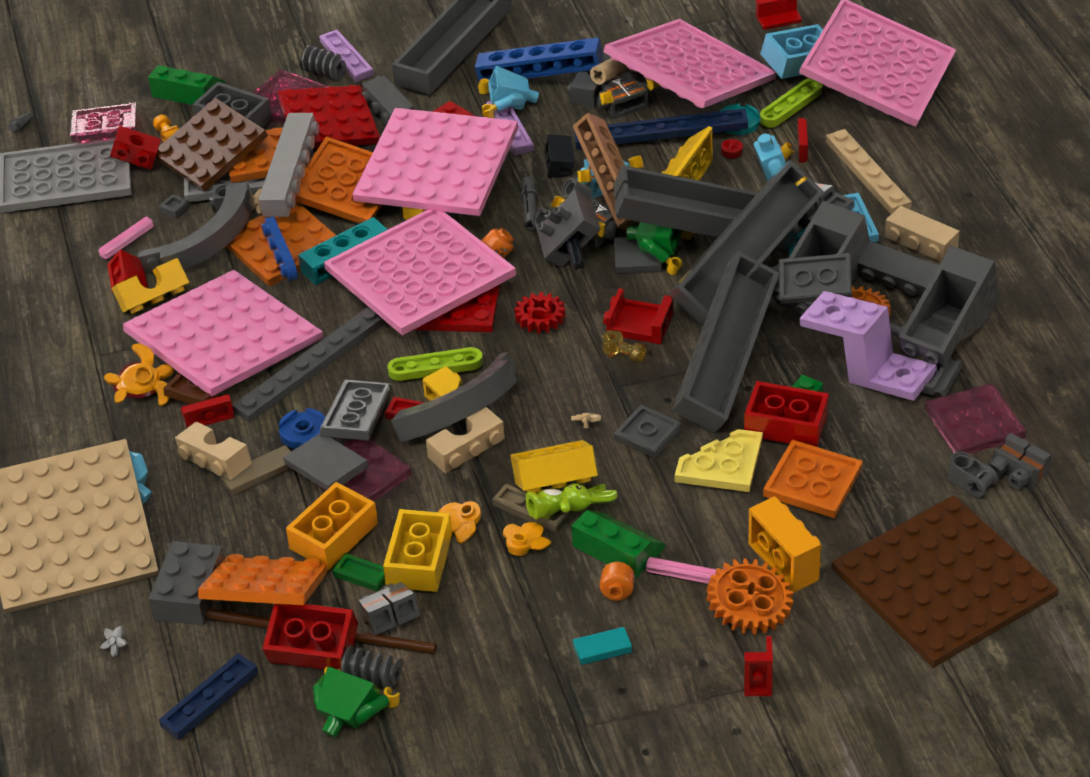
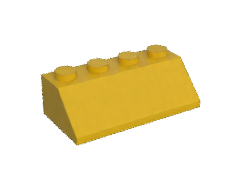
M708 126L690 137L679 148L678 154L674 159L670 160L669 166L662 173L700 181L713 162L712 127Z

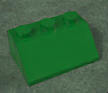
M157 65L148 76L152 97L193 105L217 82L226 84V81L215 76Z
M586 510L571 525L574 548L605 564L622 562L629 565L634 571L635 579L646 569L648 558H656L666 548V543L603 512Z

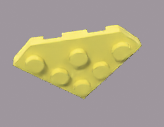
M737 429L730 433V437L722 441L717 439L702 446L701 451L691 456L685 454L679 457L675 472V482L750 492L763 440V432Z

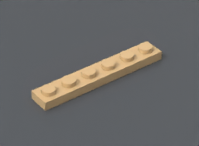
M845 129L826 135V143L890 214L900 206L911 209L912 201Z

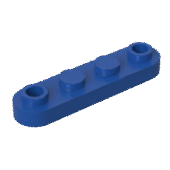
M274 216L265 218L264 223L261 224L263 235L267 237L270 250H274V259L276 264H279L282 277H287L288 281L298 279L294 260Z

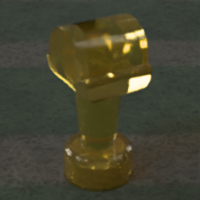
M610 330L603 333V352L608 357H613L619 352L630 355V359L634 362L641 363L646 354V345L640 343L630 345L624 342L623 335L618 330L617 332Z

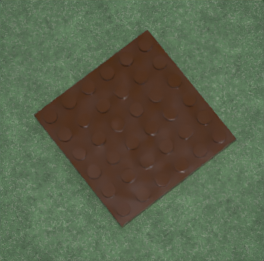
M954 495L831 563V569L933 668L1057 597L1059 591L1052 582Z

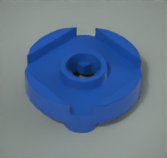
M305 408L306 412L298 413L297 410H294L284 415L279 422L281 442L290 448L296 449L318 435L325 420V416L321 412Z

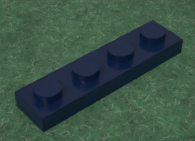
M237 653L159 719L160 727L180 740L258 674L257 666Z

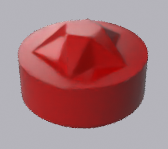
M729 139L721 144V154L726 158L735 159L743 153V144L739 140Z

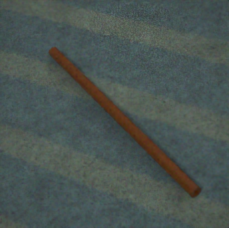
M209 608L205 614L206 619L268 628L270 618ZM358 631L354 642L429 654H435L437 649L436 643L374 635Z

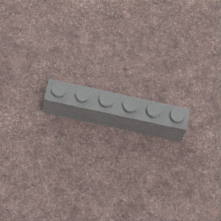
M288 113L258 199L263 217H289L291 209L295 206V197L300 191V181L305 176V166L310 161V151L314 148V139L319 133V123L315 122L313 113Z

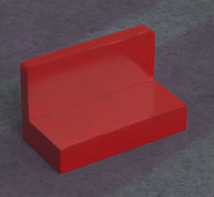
M756 0V18L763 30L802 22V18L797 11V0Z
M120 249L107 264L111 288L134 276H137L140 284L147 288L145 271L139 258Z
M229 394L181 408L186 428L195 422L206 426L234 418Z
M766 636V652H744V696H772V636Z

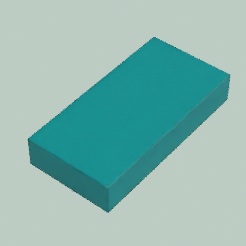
M625 627L573 639V647L580 665L632 653V645Z

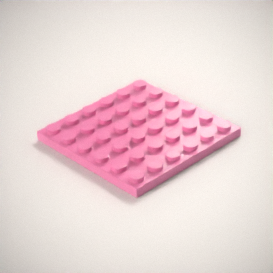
M841 0L802 64L799 73L916 127L956 49L849 0Z
M681 19L605 44L603 51L611 56V59L622 62L629 69L638 71L645 78L654 80L661 87L670 89L677 93V96L693 102L699 108L708 107L773 81L777 75L773 69Z
M395 108L352 194L353 200L480 216L519 128L518 121Z
M426 210L324 262L325 270L402 336L516 276V268L448 214L434 210Z
M235 270L227 272L204 285L123 323L125 333L140 344L149 347L156 356L196 386H199L204 392L209 393L211 397L323 339V332Z

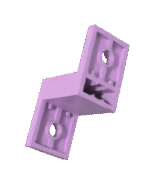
M823 291L800 317V325L802 327L843 337L848 378L851 384L914 401L924 389L925 383H929L933 378L934 372L936 371L937 373L936 364L893 353L888 307Z

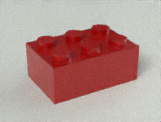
M756 381L744 414V430L763 432V439L789 444L792 440L818 447L828 417L829 393Z
M274 604L262 649L269 663L325 669V667L329 666L338 670L341 669L342 658L346 649L354 644L358 621L352 609L310 604Z

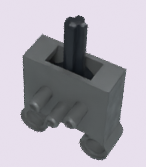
M571 178L562 187V195L567 199L560 206H557L554 212L545 208H539L532 218V224L537 229L544 258L561 268L570 260L572 268L578 270L583 269L585 266L581 248L601 229L591 199V188Z

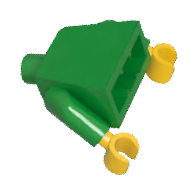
M640 222L639 226H629L627 228L628 240H637L641 252L653 255L662 263L666 262L668 264L667 272L670 275L677 274L682 266V261L678 257L670 258L669 256L674 255L680 237L690 240L694 232Z
M329 666L325 667V674L313 685L316 710L323 717L327 718L321 731L334 738H337L342 725L356 729L361 723L366 722L384 708H394L399 705L400 693L392 695L391 687H386L384 694H381V691L374 683Z

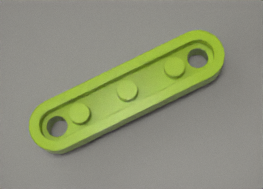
M810 78L805 79L761 110L760 123L767 128L778 126L822 94L823 84Z
M474 347L400 357L388 363V375L395 381L425 378L445 366L453 373L473 371L482 366L483 357L482 352Z

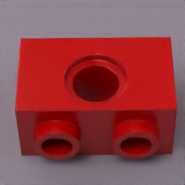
M119 125L110 157L151 170L161 139Z

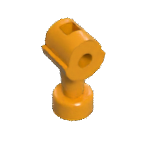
M164 114L156 116L153 120V126L160 132L163 143L179 129L177 125L171 127L170 119Z

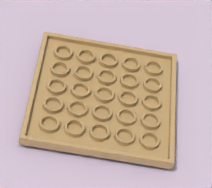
M126 439L0 469V596L5 614L154 577L159 574Z

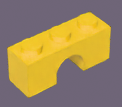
M178 258L157 266L152 270L157 281L153 289L143 287L137 276L112 287L111 289L122 312L130 311L131 314H134L144 309L143 305L148 302L154 305L163 301V296L168 293L174 296L185 291L184 286L189 281Z

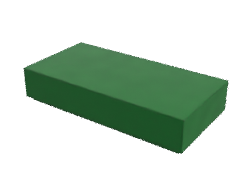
M347 553L342 556L332 570L333 577L376 592L380 591L385 584L382 565Z

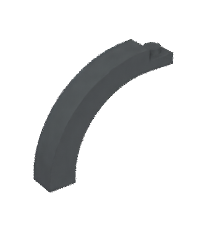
M248 181L226 186V195L218 212L208 223L193 234L171 244L139 251L138 258L145 273H152V270L157 266L178 258L184 270L205 261L227 246L243 229L253 209L254 197Z
M508 352L501 353L484 372L465 385L431 401L400 410L391 420L400 442L411 440L454 424L497 400L518 381L516 378L515 362L510 358Z

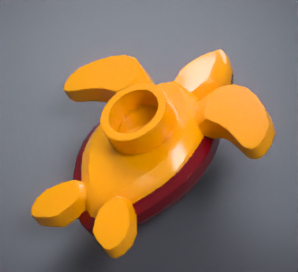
M134 344L132 350L140 357L141 362H132L126 365L118 375L107 373L104 376V380L109 385H113V390L116 392L114 395L115 403H122L126 397L134 399L146 398L156 392L158 395V405H166L170 397L164 396L163 388L167 383L161 381V379L164 380L171 377L175 369L168 364H162L154 368L153 351L143 344Z

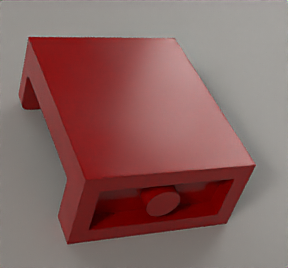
M619 288L616 296L611 298L609 311H605L603 317V324L606 325L607 335L661 345L674 315V299L671 296L664 295L660 305L624 298V289Z

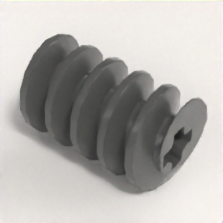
M308 45L304 49L300 59L302 70L334 80H339L346 70V63L342 60L340 54H334L331 51L327 52V50H321L318 47L314 48L312 45Z
M350 645L343 655L341 671L372 682L377 688L383 687L385 689L386 687H391L393 689L402 673L403 659L398 658L395 664H393V656L388 655L385 662H383L382 653H378L375 659H373L372 650H368L365 656H363V648L358 647L355 654H353V645Z

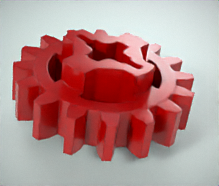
M540 292L537 296L531 293L530 298L523 296V302L517 301V307L514 308L516 323L520 324L521 329L528 327L529 333L533 330H537V334H540L541 330L549 333V328L558 329V324H563V318H566L564 302H560V297L558 296L552 298V293L547 294V296L543 295V292Z

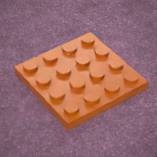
M326 137L305 167V176L301 178L300 191L296 194L295 201L359 224L372 217L375 218L383 204L357 202L353 200L352 195L373 152Z
M296 201L289 217H274L294 260L297 272L301 271L298 254L336 236ZM261 215L248 221L240 233L225 247L270 287L287 277H282L279 264H276L274 259V250H270L267 237L263 235L261 224L268 217Z
M231 554L221 562L198 588V599L304 605L326 576L328 570L326 565L320 563L318 559L294 561V558L282 557L279 560L269 559L268 556L244 558L241 554Z

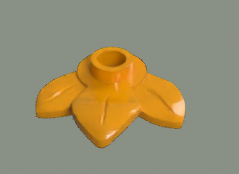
M473 501L463 504L449 503L439 510V513H450L452 533H455L459 544L466 542L475 533L476 524L481 518V508Z
M527 522L521 527L515 524H508L503 530L508 551L516 556L527 554L529 549L541 550L547 548L552 541L542 537L544 528L540 523Z

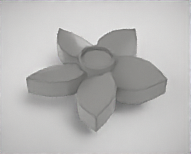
M119 626L115 630L105 628L104 635L108 640L100 648L110 649L112 657L116 658L119 647L124 648L129 645L123 639L125 635L124 626Z

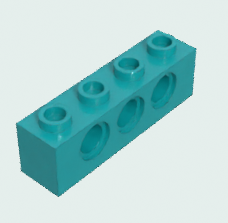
M372 217L298 254L301 273L314 285L333 277L325 270V261L388 229Z

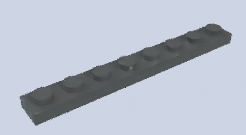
M370 307L365 308L232 405L233 412L250 423L376 331L386 321Z

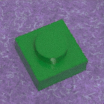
M801 375L792 386L817 392L823 391L822 382L805 375Z

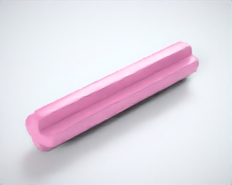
M144 217L99 248L100 257H103L105 260L109 259L120 249L122 250L152 229L154 226L152 219Z
M649 557L646 564V571L649 573L706 584L710 582L711 575H715L716 569L654 557Z

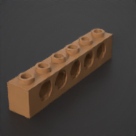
M587 113L573 125L574 131L617 227L627 231L629 226H639L640 222L616 217V199H614L613 184L622 165L625 166L624 161L605 120Z

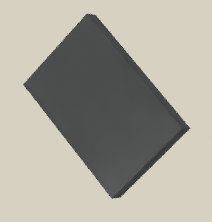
M850 253L779 259L780 304L812 302L823 291L852 298V263Z
M320 433L283 457L284 463L326 491L335 482L343 485L369 467L368 461L330 437L320 436Z

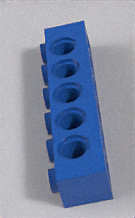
M598 37L479 53L475 70L479 81L483 78L490 80L495 66L525 78H535L589 71L592 67L602 63L604 54Z

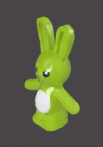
M570 484L563 491L542 489L538 494L531 491L527 492L526 506L530 517L536 520L541 518L549 519L551 515L559 511L565 513L569 511L579 512L585 510L591 504L612 502L617 499V491H606L605 484L589 489L580 484Z

